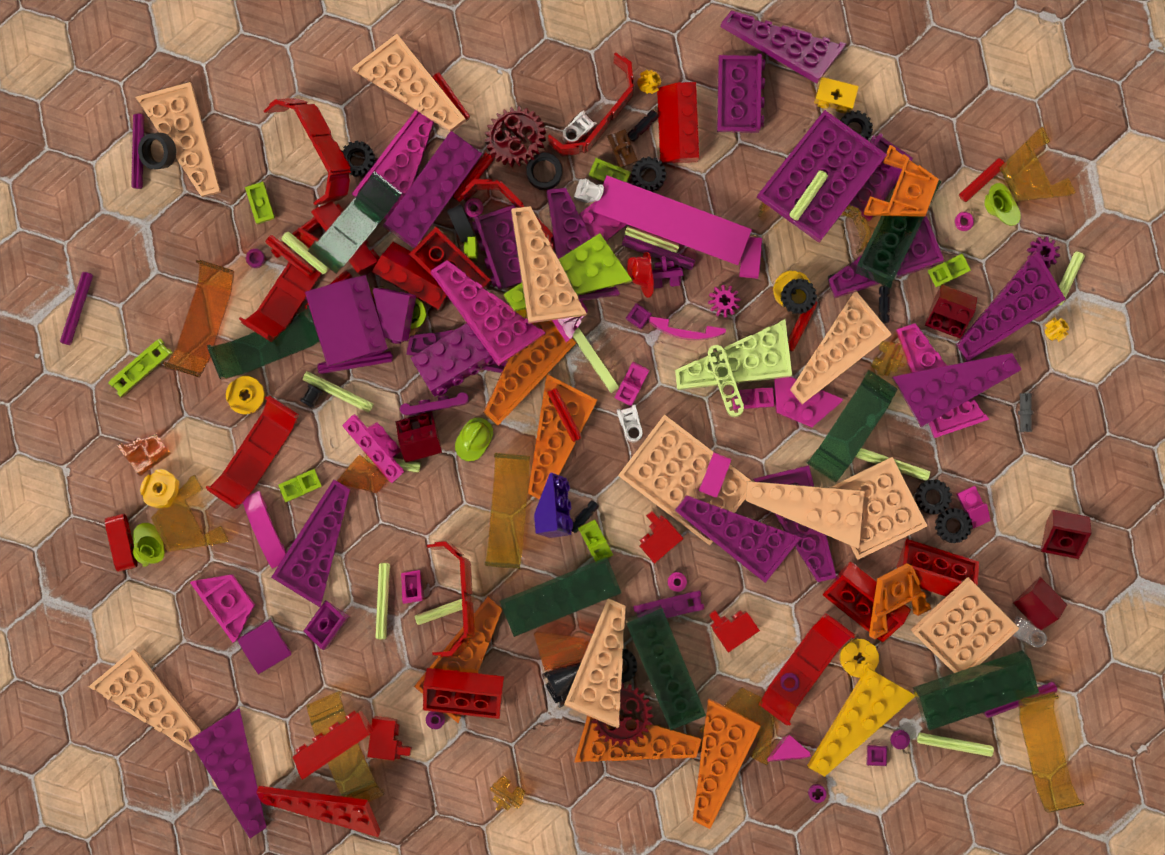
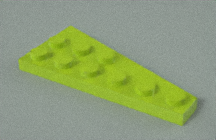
M600 233L558 259L577 296L632 282V279ZM522 283L504 293L505 299L514 312L526 309Z

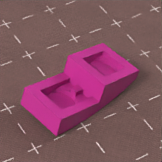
M748 238L740 259L739 277L758 279L762 238Z
M632 362L614 398L632 406L649 369Z
M773 388L738 390L744 409L774 407ZM736 396L732 399L733 410L741 408L740 405L736 406L734 399H738Z
M713 452L699 488L700 492L717 498L731 462L730 458Z

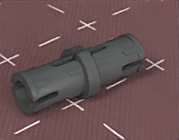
M1021 393L1019 394L1020 411H1018V415H1020V432H1032V415H1034V411H1032V394Z

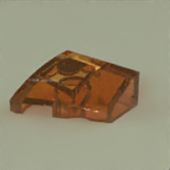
M157 434L148 436L145 439H134L133 443L117 444V447L139 476H142L171 454Z
M359 454L337 481L343 485L377 494L389 480L376 466L374 467Z

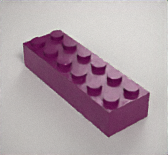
M450 131L383 224V227L412 248H415L482 153Z

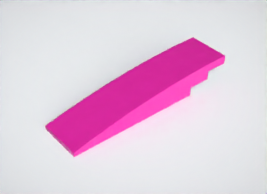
M606 175L603 183V194L600 200L596 202L593 212L739 265L752 229Z

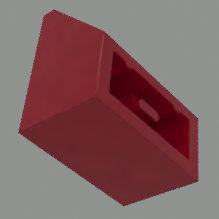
M941 284L933 300L925 326L961 339L976 311L978 297Z
M432 412L395 421L399 447L405 463L442 453L441 442Z

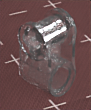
M1020 616L1015 617L1013 622L1019 627V630L1012 635L1013 637L1033 647H1042L1046 644L1047 636L1043 631ZM1033 635H1038L1037 637L1038 639H1040L1039 642H1036L1035 639L1032 638Z

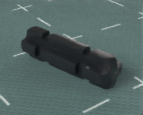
M651 110L647 117H644L634 127V130L631 129L628 132L629 139L635 142L639 135H642L652 125V122L658 119L659 115L654 110Z
M889 286L879 287V295H881L879 297V319L884 324L890 321V315H888L890 312Z
M591 500L587 504L588 507L584 508L575 518L573 529L571 530L573 533H577L579 531L578 528L581 525L583 526L592 516V512L599 508V505L594 500Z

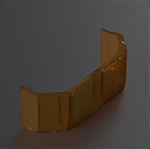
M196 260V263L200 265L197 287L176 350L169 361H163L162 364L165 365L164 367L200 378L211 358L231 297L234 271L203 260Z

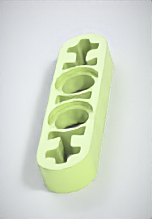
M577 328L573 334L574 340L610 393H613L619 389L617 383L581 330Z
M713 345L708 350V359L726 411L731 417H739L744 411V406L726 353L721 346ZM714 350L722 353L719 355L721 362L725 360V363H719L714 366V364H717L716 357L711 356ZM724 367L728 370V375L720 377L717 374V370ZM725 386H733L734 393L732 395L724 394L723 389ZM738 397V399H734L736 406L740 405L741 407L738 409V413H735L734 410L730 411L732 403L731 400L726 402V399Z

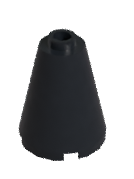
M581 662L546 671L542 674L543 680L547 678L546 688L554 702H559V708L565 706V700Z

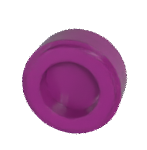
M251 249L247 252L246 262L249 266L260 268L265 264L266 256L261 250Z
M786 673L780 679L781 686L786 691H794L799 687V679L793 673ZM791 677L795 680L793 688L785 687L784 680Z

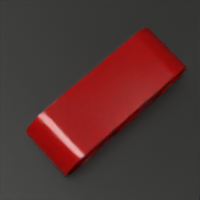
M126 514L105 518V528L116 571L120 572L137 568L138 561L133 555L134 543Z

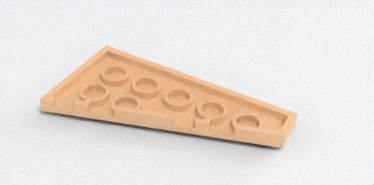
M398 34L394 35L352 68L354 72L449 132H453L466 122L464 116Z
M188 82L135 97L157 131L167 134L174 141L176 159L202 197L221 193L192 83Z
M531 206L511 209L528 323L586 316L587 313L582 307L576 292H574L556 254L553 252L551 244L541 229V225Z
M857 291L852 294L790 389L801 404L808 401L892 335Z
M747 481L746 501L859 549L864 491Z
M607 599L564 705L615 728H619L626 606Z
M135 649L88 686L108 700L115 702L122 709L144 723H148L157 731L164 733L190 752L194 750L188 739L201 732V730Z

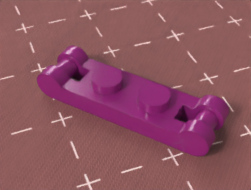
M461 392L455 398L449 399V396L438 397V401L430 402V399L421 400L419 405L414 406L404 403L400 407V412L410 416L466 405L469 402V396Z
M693 591L633 606L634 612H637L638 619H636L637 625L704 610V603H701L700 596H702L701 591ZM693 598L694 605L688 606L687 599ZM650 609L651 616L645 617L644 610Z

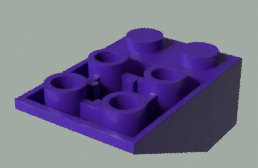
M555 473L549 474L534 513L536 534L548 538L572 535L571 502L568 499L570 485L567 478Z

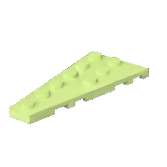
M785 319L723 348L736 383L792 377ZM713 352V355H711L712 357L715 356L717 364H714V366L719 363H725V360L720 361L719 355L722 354L721 352ZM708 356L675 370L677 390L718 386ZM721 367L717 370V374L720 377H725L728 375V370Z

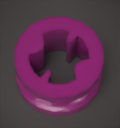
M814 784L808 790V795L813 802L821 803L825 800L827 794L823 786ZM817 788L822 792L819 798H815V795L812 796V792H816Z

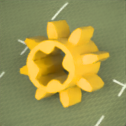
M645 70L640 73L641 77L637 81L639 89L642 92H646V94L657 92L659 90L657 86L661 84L659 74L655 71L653 72V70Z
M1054 317L1045 324L1047 327L1044 330L1045 334L1052 341L1057 339L1060 342L1069 335L1067 332L1069 326L1062 318L1057 320Z

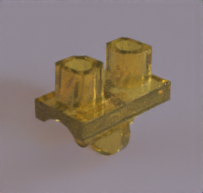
M881 342L879 350L886 353L884 359L875 357L871 365L878 371L877 374L889 376L891 371L897 372L899 367L905 368L906 364L902 362L904 355L899 353L902 344L898 342Z
M504 776L496 783L494 782L489 789L496 794L492 799L498 804L495 809L499 811L503 807L508 811L511 807L509 804L518 809L523 804L522 799L526 791L518 786L514 789L513 793L507 791L506 788L511 781Z

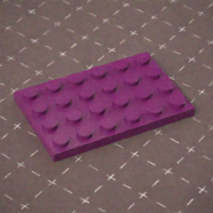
M824 110L756 198L820 243L887 154ZM820 170L827 173L826 181L799 220L796 221L791 218L790 212Z

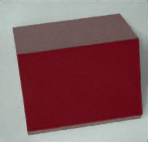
M1041 577L1013 602L1015 607L1038 631L1059 620L1067 607L1063 599Z

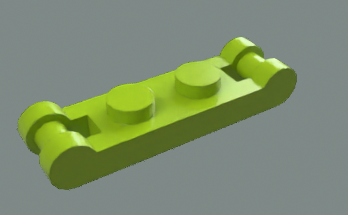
M160 338L115 375L108 384L112 388L114 387L118 391L117 394L122 398L163 361L168 359L173 352L164 346V342ZM156 350L161 353L158 357L154 354ZM122 379L127 382L124 386L120 383Z

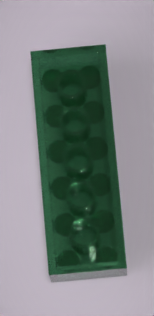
M940 180L938 181V184H937L936 190H935V192H934L933 198H932V200H931L930 206H929V208H928L927 214H928V212H929V210H930V207H931V205H932V203H933V201H934V199H935V197H936V195H937V193H938V191H939V188H940V185H941V181H940ZM881 216L858 262L856 273L892 288L926 217Z
M605 557L500 600V604L515 637L622 592L609 560Z
M656 606L625 619L669 729L673 730L706 716L662 606Z
M1023 650L913 687L922 721L929 731L1039 693L1031 660Z

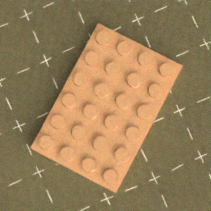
M666 415L661 418L618 475L708 545H711L713 541L679 515L675 508L687 495L735 513L746 499L747 481H751L732 465H729L717 498L700 492L699 488L713 451Z

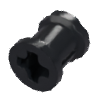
M309 384V389L299 401L314 409V404L319 396L323 395V392Z

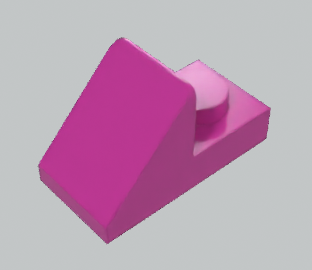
M975 486L956 494L964 512L972 520L970 522L972 529L991 521L987 503L982 502Z

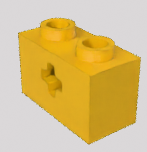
M822 77L818 84L814 103L818 104L817 106L820 108L828 109L831 107L839 113L846 114L851 112L854 107L859 86ZM834 93L837 94V97H838L837 100L834 99V96H833Z

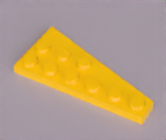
M867 667L807 766L825 777L916 695Z

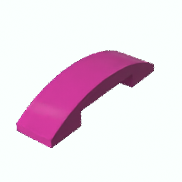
M649 318V323L659 331L684 340H708L722 336L726 332L724 328L707 326L705 333L668 327L669 319Z
M258 491L249 495L243 502L257 541L270 567L273 569L279 566L286 555V550L283 544H281L266 510L267 506L261 492Z

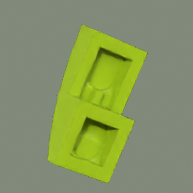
M960 254L928 270V273L935 287H939L941 284H945L971 271L964 255Z
M315 469L278 484L285 503L322 487Z
M596 520L578 528L596 564L613 556Z

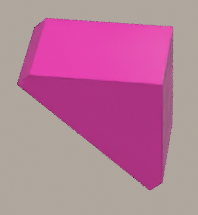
M420 570L401 573L403 604L425 600Z
M787 735L780 740L767 760L771 762L805 759L811 757V755L793 737Z

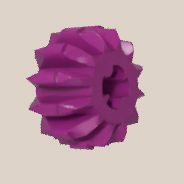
M1047 236L1043 240L1041 237L1036 238V242H1030L1032 248L1027 249V252L1031 253V255L1035 250L1038 251L1047 268H1050L1051 264L1055 265L1057 263L1055 258L1060 257V254L1055 252L1060 247H1054L1053 245L1056 241L1052 240L1049 242V237ZM1045 250L1046 255H1041L1040 251Z

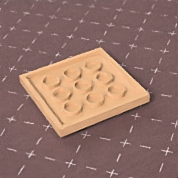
M893 457L829 487L864 491L859 549L851 546L857 560L927 527Z
M968 577L919 621L911 631L963 681L1015 634L1019 627Z

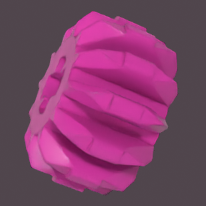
M721 285V291L715 287L714 292L716 294H709V297L714 300H709L708 304H714L710 310L712 312L717 309L716 316L723 312V316L726 318L728 315L727 311L734 315L735 312L732 308L739 309V305L735 303L740 302L741 299L734 298L738 291L731 293L732 286H729L727 291L725 290V285ZM722 297H725V300H729L726 306L719 302Z

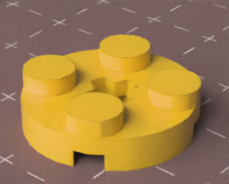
M786 271L776 279L773 285V295L779 305L783 307L781 292L788 282L793 279L802 278V280L806 279L811 283L805 274L797 271ZM796 289L795 292L797 294H791V298L795 303L801 304L805 301L806 294L803 290Z
M241 376L228 385L226 400L232 410L237 413H255L262 407L265 401L264 386L253 377ZM248 390L250 398L244 401L241 392L245 393Z
M162 469L155 470V473L152 475L148 474L141 484L140 492L143 496V501L153 508H168L173 504L178 494L180 483L172 473ZM162 485V491L158 493L156 489Z
M856 638L850 640L842 647L839 660L841 666L849 675L860 678L867 667L875 671L879 663V654L872 643L865 639ZM858 653H861L864 657L861 663H857V660L854 659V656H858Z

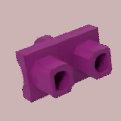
M665 256L661 257V262L654 263L655 269L652 270L654 289L663 287L662 278H669L670 286L672 287L680 286L681 276H683V270L680 266L673 267L674 262H666Z

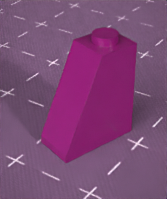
M374 288L373 294L384 338L390 339V342L395 344L408 341L416 295L384 288Z

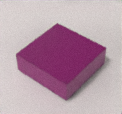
M636 303L625 319L641 330L652 313Z
M867 745L866 765L887 766V746Z

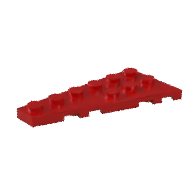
M259 786L256 793L261 803L265 805H271L375 837L380 835L381 830L366 799Z

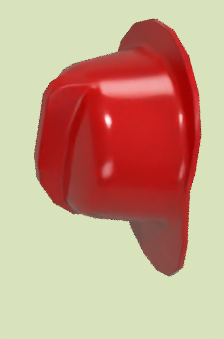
M645 252L642 257H631L628 259L627 273L634 284L641 286L644 296L650 298L654 291L651 256L648 252Z

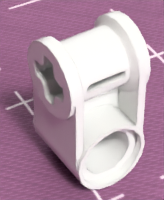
M583 110L564 129L563 142L565 144L579 143L595 129L597 123L593 122L586 115V111ZM572 132L575 133L577 137L573 140H570L567 138L566 135Z
M586 178L579 179L574 199L585 203L599 201L603 194L604 186L601 184L596 185Z
M635 404L624 410L617 409L618 418L626 439L632 443L638 442L642 437V428ZM630 429H637L639 436L631 438L628 435Z

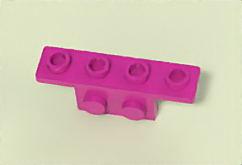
M354 414L342 425L391 483L395 482L404 473V470L393 459L401 452L400 448L378 422L367 428Z

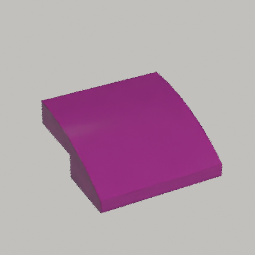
M271 619L237 639L243 652L258 674L291 655L290 649L281 638V633Z

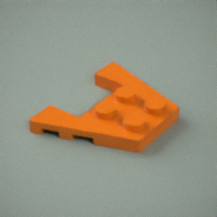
M889 145L886 153L887 156L884 158L883 163L902 169L890 202L870 196L864 215L926 217L939 179L920 165L918 166L913 163L905 154L899 153L895 147Z
M906 563L877 578L869 631L870 637L876 639L887 633L886 614L911 601L913 614L917 616L931 610L930 604L926 602L925 593L920 589V582L912 565Z

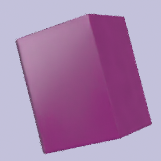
M325 600L303 632L320 649L326 650L350 616Z

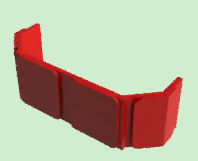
M615 52L613 63L627 74L628 89L587 140L582 143L563 145L553 136L548 135V143L559 155L570 156L578 155L580 152L584 154L586 151L589 152L606 131L611 120L613 121L633 97L632 62L626 57L620 56Z
M297 98L273 100L263 110L264 113L285 112L289 108L294 109L328 172L325 195L313 202V204L320 205L331 201L334 203L348 195L350 166L338 143L334 141L331 130L319 108L315 104H307V101Z
M473 179L462 193L463 199L466 202L478 190H499L516 208L524 207V204L498 180ZM538 219L541 229L554 252L553 233Z
M298 228L297 230L301 234L299 240L327 263L332 247L306 230ZM288 262L258 310L247 319L240 317L239 320H241L243 325L272 342L289 326L306 299L305 292L314 288L322 273L314 268L313 274L308 277Z
M270 395L265 397L267 402L262 414L223 473L211 486H206L207 491L235 509H238L255 489L269 465L286 442L299 417L298 413Z
M446 541L434 542V544H427V548L432 550L447 549L460 560L464 635L450 651L432 652V655L457 657L470 643L468 641L475 636L473 602H471V595L473 594L471 562L463 557L465 555L453 544Z
M825 613L812 626L767 687L759 705L786 726H790V720L798 705L839 649L850 638L854 639L855 634ZM793 673L798 677L799 687L796 690L786 691L782 688L780 679L784 674ZM791 677L784 680L785 687L793 688L795 680Z

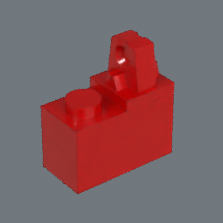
M650 511L646 516L652 522L649 527L653 534L650 536L647 533L639 540L641 542L639 547L655 564L684 538L662 515L658 518L653 511Z
M716 610L709 613L714 622L710 625L712 631L728 653L760 631L747 611L742 612L739 610L731 616L733 618L731 621L725 615L720 618Z
M379 716L372 718L371 726L374 731L370 734L367 757L394 761L395 759H400L401 755H411L412 747L403 746L402 741L395 738V736H399L400 724H397L398 719Z

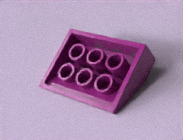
M366 275L346 279L305 292L327 366L377 355L388 349Z

